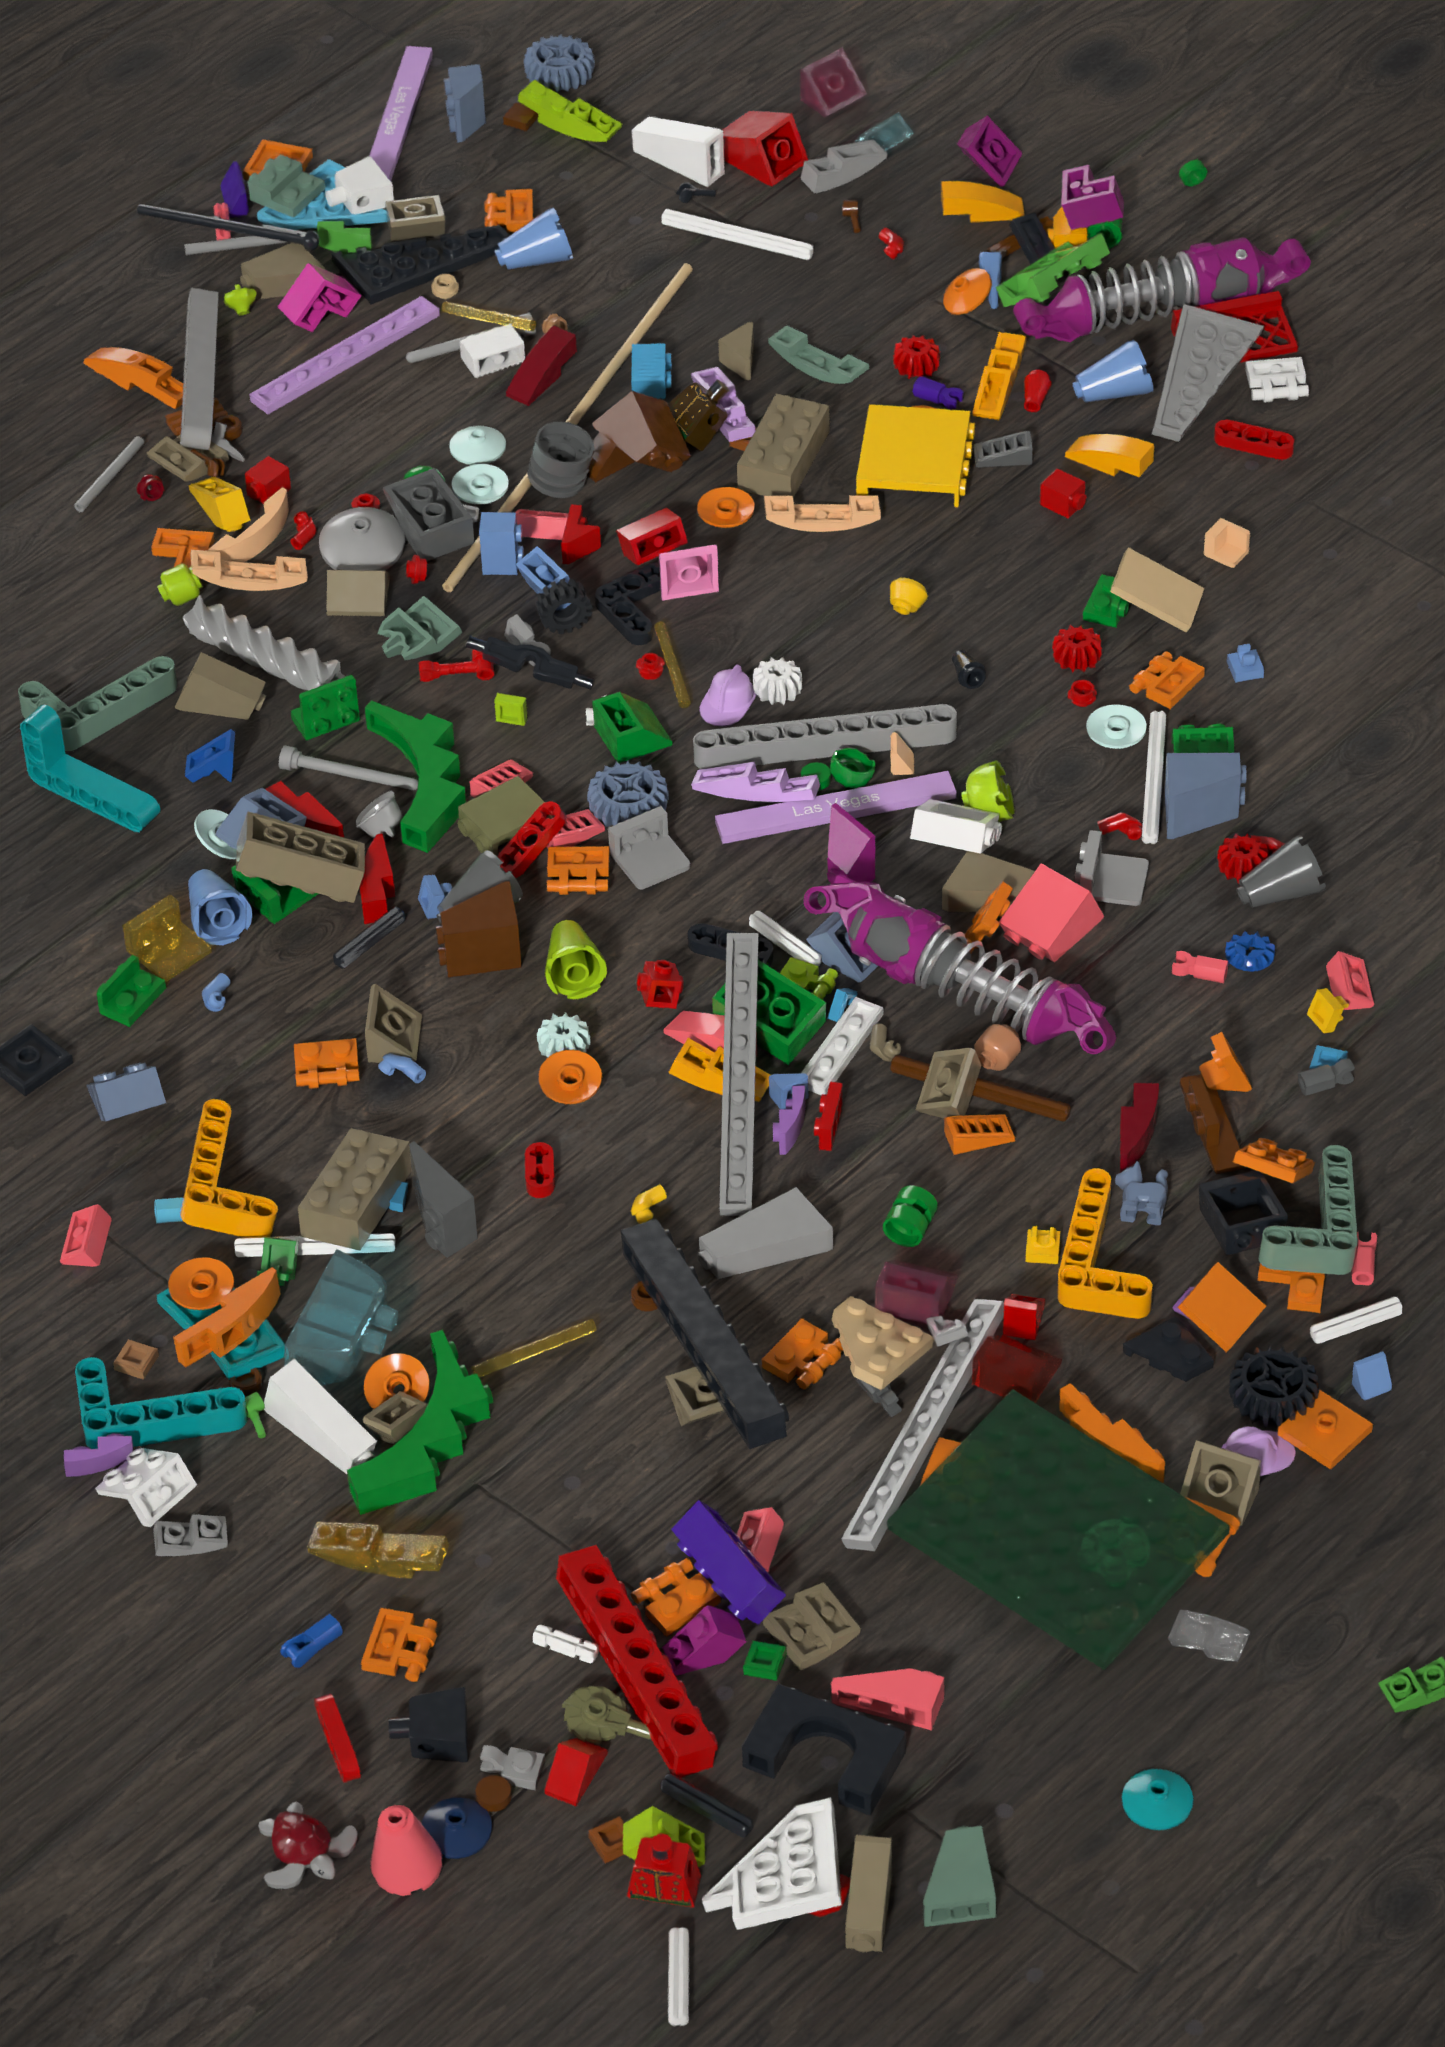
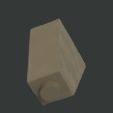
M290 243L242 263L240 281L243 288H253L256 291V299L286 296L308 262L324 270L325 268L309 251L305 250L303 245Z
M201 652L180 693L175 708L180 711L248 720L253 710L259 711L265 700L266 695L261 693L265 681Z
M967 851L942 888V910L947 912H977L985 904L988 896L1003 881L1013 888L1007 899L1011 902V905L1035 871L983 853Z
M856 1835L846 1919V1948L855 1949L860 1952H882L892 1883V1838Z

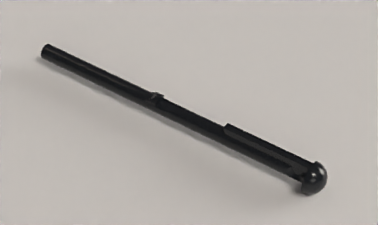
M139 204L137 212L140 215L304 245L306 251L315 250L320 243L319 235L313 230L302 232L264 224L263 226L221 219L218 216H205L145 204Z

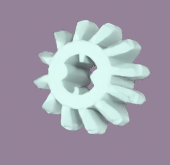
M566 1012L561 1017L553 1014L551 1020H543L541 1028L538 1029L537 1033L539 1051L541 1055L547 1058L563 1050H578L586 1053V1049H589L590 1045L589 1029L586 1022L581 1021L578 1015L570 1018Z

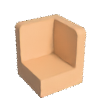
M1220 518L1205 533L1204 556L1234 568L1249 553V530Z

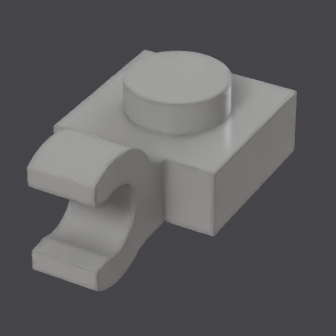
M517 614L507 620L504 636L511 644L534 645L545 650L550 655V648L545 643L533 640L534 632L531 626L523 622ZM528 661L531 665H535L534 662Z
M484 1746L480 1756V1760H483L480 1770L487 1773L502 1774L501 1777L505 1778L510 1785L536 1790L544 1765V1754L510 1747L509 1753L506 1755L496 1747Z

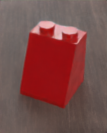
M749 111L722 129L724 161L768 186H774L803 166L804 161H808L792 113Z

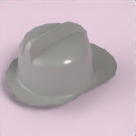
M388 791L372 801L357 817L356 827H360L373 839L376 834L381 833L383 835L387 833L393 837L396 834L394 827L403 817L395 801L394 792Z

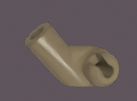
M875 1024L871 1031L870 1050L886 1062L892 1061L893 1057L901 1052L900 1044L897 1043L893 1046L894 1040L887 1042V1027L883 1024Z

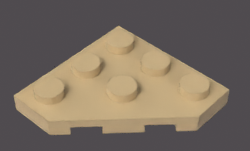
M850 1296L833 1311L832 1322L834 1328H838L840 1332L839 1341L845 1356L850 1358V1369L853 1376L880 1390L884 1389L932 1348L933 1336L923 1332L918 1327L911 1326L895 1318L889 1313L866 1304L861 1299Z

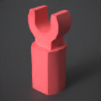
M1177 951L1176 963L1173 962L1172 974L1176 976L1190 974L1194 978L1225 983L1228 972V961L1199 955L1192 957L1185 951Z
M1357 1232L1358 1243L1352 1269V1282L1355 1285L1369 1286L1374 1281L1377 1235L1372 1233L1370 1241L1362 1242L1359 1239V1232Z

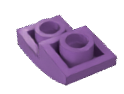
M792 1086V1099H786V1109L779 1110V1123H773V1142H779L780 1155H786L801 1132L805 1117V1086Z
M113 1433L106 1437H98V1449L81 1446L72 1450H64L66 1477L93 1474L124 1463L127 1460V1456L133 1451L132 1436Z

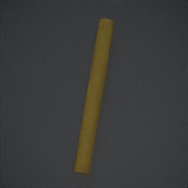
M446 301L443 302L441 307L442 312L501 325L511 324L512 327L534 331L536 328L535 320Z
M660 621L655 624L658 640L679 706L687 708L690 706L691 701L666 623Z
M589 1319L472 1366L473 1374L477 1373L479 1377L485 1376L595 1332L596 1325L592 1319Z

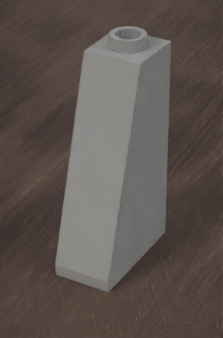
M796 1187L699 1237L700 1252L698 1253V1259L705 1270L709 1269L717 1279L828 1252L833 1249V1227Z

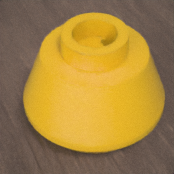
M898 578L890 584V603L894 606L893 609L900 614L909 615L916 612L928 598L925 587L915 580Z

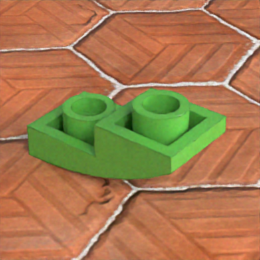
M317 221L320 247L334 252L341 251L343 254L356 253L355 248L366 247L367 251L373 250L371 228H345L344 221Z
M1443 1657L1413 1673L1407 1667L1378 1683L1395 1713L1415 1709L1445 1697V1660Z

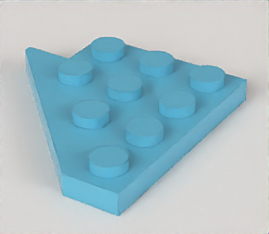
M330 159L310 173V175L324 180L325 189L294 218L266 206L257 212L259 222L291 230L317 228V221H344L345 226L383 223L387 222L388 219L387 212L384 209L351 214L343 203L333 207L329 206L325 192L336 188L335 174L346 168Z

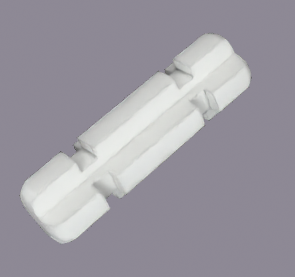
M542 1624L538 1625L533 1633L534 1644L545 1648L547 1645H550L551 1650L576 1658L578 1655L580 1656L579 1660L587 1663H593L599 1653V1646L587 1640L582 1643L581 1638L559 1630L551 1632L552 1628Z

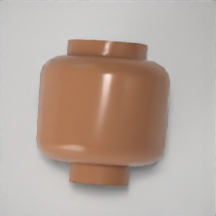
M993 1024L976 1041L974 1050H976L981 1066L986 1069L1002 1071L1020 1053L1021 1042L1018 1033L1011 1026Z

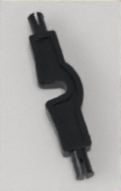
M469 636L466 648L482 652L484 660L496 663L513 672H519L527 661L534 662L533 677L536 680L557 684L571 689L573 684L591 690L595 678L579 674L577 666L554 659L545 650L534 645H513L493 637H489L486 642Z

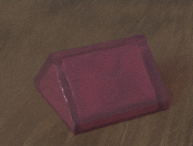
M843 47L800 70L801 101L824 117L867 95Z

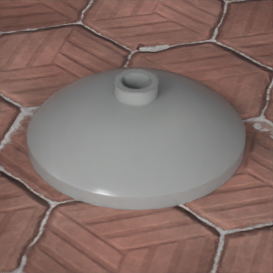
M372 507L351 508L338 513L324 525L319 537L321 555L324 561L334 570L385 571L398 561L405 547V534L398 520L388 512Z

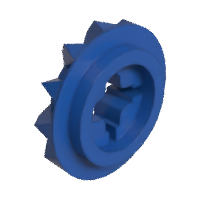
M1244 931L1242 936L1233 935L1231 941L1226 942L1225 956L1228 962L1237 969L1259 971L1265 969L1273 962L1275 945L1270 943L1269 936L1260 937L1258 931L1254 935H1249ZM1249 947H1254L1255 950H1252L1251 953H1249L1248 956H1246V950H1248Z

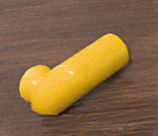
M659 1184L635 1198L631 1214L632 1216L635 1215L636 1221L639 1224L653 1218V1213L649 1207L667 1198L664 1188Z

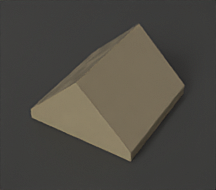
M439 195L385 202L391 242L435 237L445 234V216Z
M327 570V615L385 616L390 573L386 571Z
M377 984L371 986L365 1027L368 1062L380 1063L383 1061L382 1057L389 1053L409 1057L415 1062L417 1059L422 1014Z
M963 1048L934 1052L916 1107L917 1111L940 1118L966 1115L981 1068V1062L976 1050Z
M696 1367L665 1376L681 1426L725 1412Z
M1196 1440L1177 1505L1179 1506L1184 1497L1235 1516L1239 1520L1240 1526H1242L1259 1491L1261 1460Z

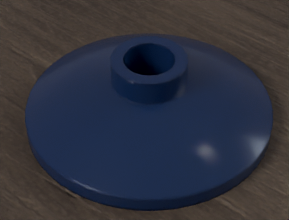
M449 1798L436 1803L426 1812L421 1823L438 1844L441 1856L449 1859H461L476 1854L488 1843L492 1833V1822L487 1810L480 1806L478 1802L467 1798Z

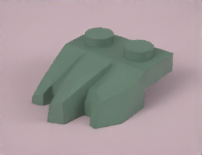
M423 596L407 611L404 612L397 608L381 623L378 634L389 637L382 645L387 658L402 654L404 660H410L440 652L462 634V631L453 620Z

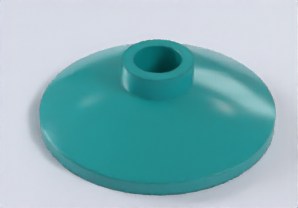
M1150 1769L1134 1775L1126 1783L1122 1793V1805L1127 1816L1139 1826L1151 1830H1166L1178 1826L1187 1819L1193 1807V1794L1188 1783L1179 1775L1168 1770Z

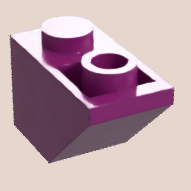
M707 1605L662 1648L670 1660L672 1672L678 1676L724 1663L747 1640L738 1618L734 1614Z

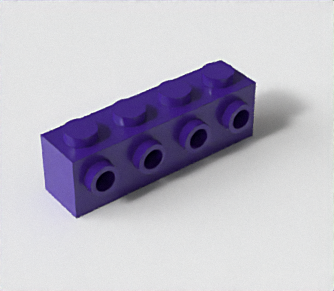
M700 1500L671 1529L680 1540L677 1546L686 1555L696 1559L695 1568L703 1576L714 1581L711 1585L712 1589L723 1599H728L731 1602L728 1608L740 1620L744 1621L748 1618L759 1625L786 1596L780 1586L721 1515Z

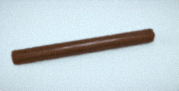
M896 1055L891 1061L890 1070L893 1073L925 1082L930 1064ZM977 1078L972 1096L1062 1122L1068 1119L1071 1106L1067 1103Z

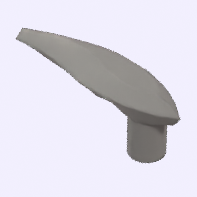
M216 422L211 441L227 451L231 457L243 462L245 460L244 457L232 447L228 440L224 439L227 425Z

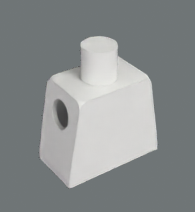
M371 156L336 172V188L325 192L326 200L330 207L343 203L351 214H360L386 208L385 202L394 201L392 183Z

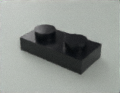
M1036 213L1011 220L1009 226L1030 265L1055 249Z

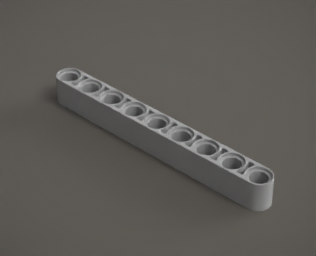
M190 288L187 305L180 446L209 450L213 424L218 292Z
M939 704L704 730L697 733L693 739L694 763L699 769H708L754 762L755 765L832 757L835 750L843 748L858 749L862 753L891 750L890 735H892V732H896L909 748L948 744L956 738L957 712L950 705Z

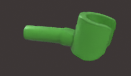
M254 1392L245 1397L247 1417H250L258 1437L264 1438L266 1432L258 1412L264 1410L265 1405L260 1395Z

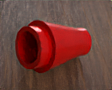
M1032 370L1024 379V408L1029 412H1038L1040 410L1041 404L1052 386L1050 376L1046 372Z

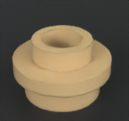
M441 274L435 277L432 283V293L439 298L448 299L458 293L459 284L452 275Z

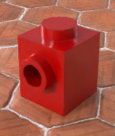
M267 456L245 473L247 495L262 504L281 488L286 489L287 492L291 489L289 467L270 456Z
M1056 469L1041 483L1040 505L1066 518L1071 517L1077 510L1082 509L1086 502L1085 481L1060 469Z

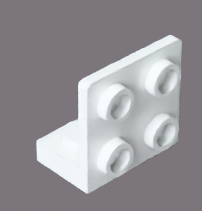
M138 1448L127 1456V1460L119 1468L108 1472L103 1477V1482L95 1489L99 1495L127 1499L142 1525L151 1527L194 1489L197 1484L178 1453Z

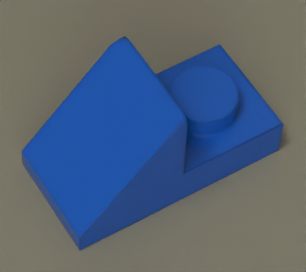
M230 729L187 755L185 777L194 783L202 777L209 776L216 770L225 779L232 782L235 732Z

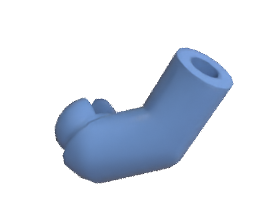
M219 973L202 990L205 1007L213 1012L222 1010L226 1001L225 996L222 997L221 993L230 985V979L223 973Z

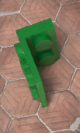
M349 675L303 692L299 695L300 707L291 710V719L306 741L358 722L360 717L356 679L353 675Z
M236 865L231 868L236 890L243 894L248 902L273 924H276L318 895V893H305L300 888L289 885L279 886L264 878L247 877L241 872L236 871Z

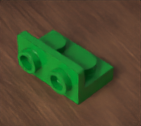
M1101 574L1083 610V620L1116 628L1121 617H1126L1129 602L1110 592L1115 577Z
M1212 724L1208 728H1196L1194 725L1179 726L1178 729H1173L1171 744H1173V753H1234L1233 727H1226L1223 724Z
M131 955L98 988L99 1013L131 1027L166 989L165 980L140 969L138 957Z

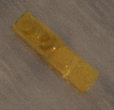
M316 1522L307 1550L309 1553L322 1559L355 1570L391 1577L412 1578L415 1570L440 1571L449 1543L446 1536L382 1533L379 1524Z

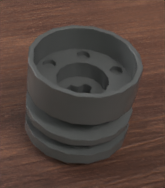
M553 422L544 425L539 429L535 438L533 453L527 469L528 480L539 492L553 498L575 496L582 491L587 479L589 465L594 452L593 440L588 432L568 422Z

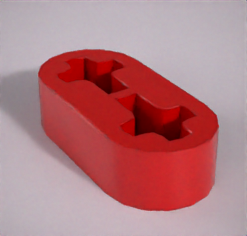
M543 1142L533 1143L525 1150L526 1190L530 1196L535 1198H545L551 1195L555 1188L554 1152L550 1145ZM542 1156V1164H536L537 1157ZM537 1177H543V1184H537Z

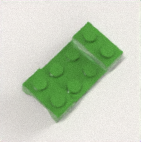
M1102 233L1075 247L1069 242H1065L995 288L1004 307L1016 305L1017 302L1025 298H1031L1039 303L1050 297L1049 293L1058 287L1056 279L1063 276L1062 272L1068 271V274H1072L1083 269L1084 266L1087 269H1092L1102 263L1101 259L1108 255L1110 251Z

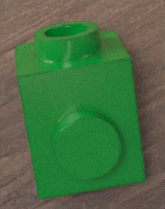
M264 1237L261 1270L257 1271V1276L273 1267L277 1272L279 1286H284L285 1281L294 1280L299 1241Z

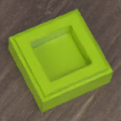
M497 693L495 697L496 721L525 726L527 721L526 698Z

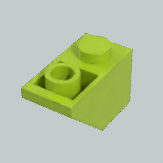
M653 1806L623 1824V1854L636 1860L641 1838H653L657 1834H666L671 1837L672 1841L687 1843L692 1847L698 1867L705 1864V1834Z

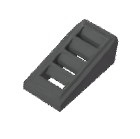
M1023 431L974 444L975 466L979 468L1031 465L1032 441L1030 431Z

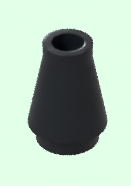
M965 650L955 652L952 656V662L955 666L959 683L969 689L980 687L986 678L985 667L972 658Z

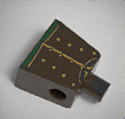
M716 380L709 389L694 382L668 403L684 440L701 451L707 447L728 417V412L720 404V401L729 392V389L721 381Z

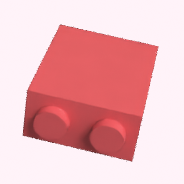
M1041 863L999 922L1005 932L1003 936L1012 944L1018 946L1022 943L1029 947L1028 951L1036 958L1043 960L1046 957L1055 963L1104 918V915L1089 890Z

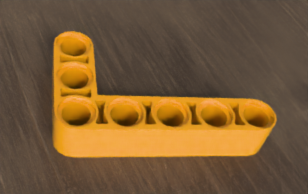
M220 1099L208 1100L203 1105L180 1212L181 1219L191 1226L240 1237H270L278 1212V1206L274 1201L266 1197L216 1187L231 1116V1107Z
M1093 1168L1086 1171L1082 1176L1058 1272V1301L1067 1308L1140 1319L1146 1317L1151 1311V1281L1142 1275L1094 1268L1110 1205L1111 1176L1103 1169Z

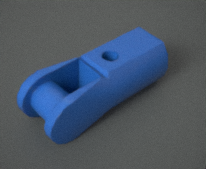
M328 1614L303 1633L287 1640L281 1647L280 1653L283 1657H290L295 1668H300L318 1651L341 1636L343 1633L342 1627L331 1614Z

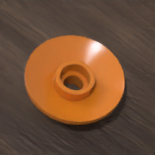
M974 268L958 275L945 291L943 304L946 310L954 315H962L977 308L986 299L991 289L992 279L988 272L981 268Z
M721 487L710 490L699 499L697 505L698 514L704 522L721 528L735 527L747 522L752 517L755 509L752 497L747 492L733 487Z
M563 1050L552 1054L543 1062L539 1070V1084L544 1094L562 1104H578L590 1099L599 1090L602 1081V1072L597 1061L589 1054L578 1050ZM573 1081L575 1083L568 1084L566 1082Z
M204 1257L195 1258L180 1264L172 1272L168 1282L169 1293L172 1299L182 1307L192 1310L210 1309L220 1305L219 1299L233 1291L234 1277L230 1268L219 1260Z
M402 1353L386 1355L377 1360L368 1370L364 1380V1394L371 1408L374 1410L394 1396V1388L400 1384L405 1386L403 1393L425 1402L430 1390V1379L423 1364L416 1358Z

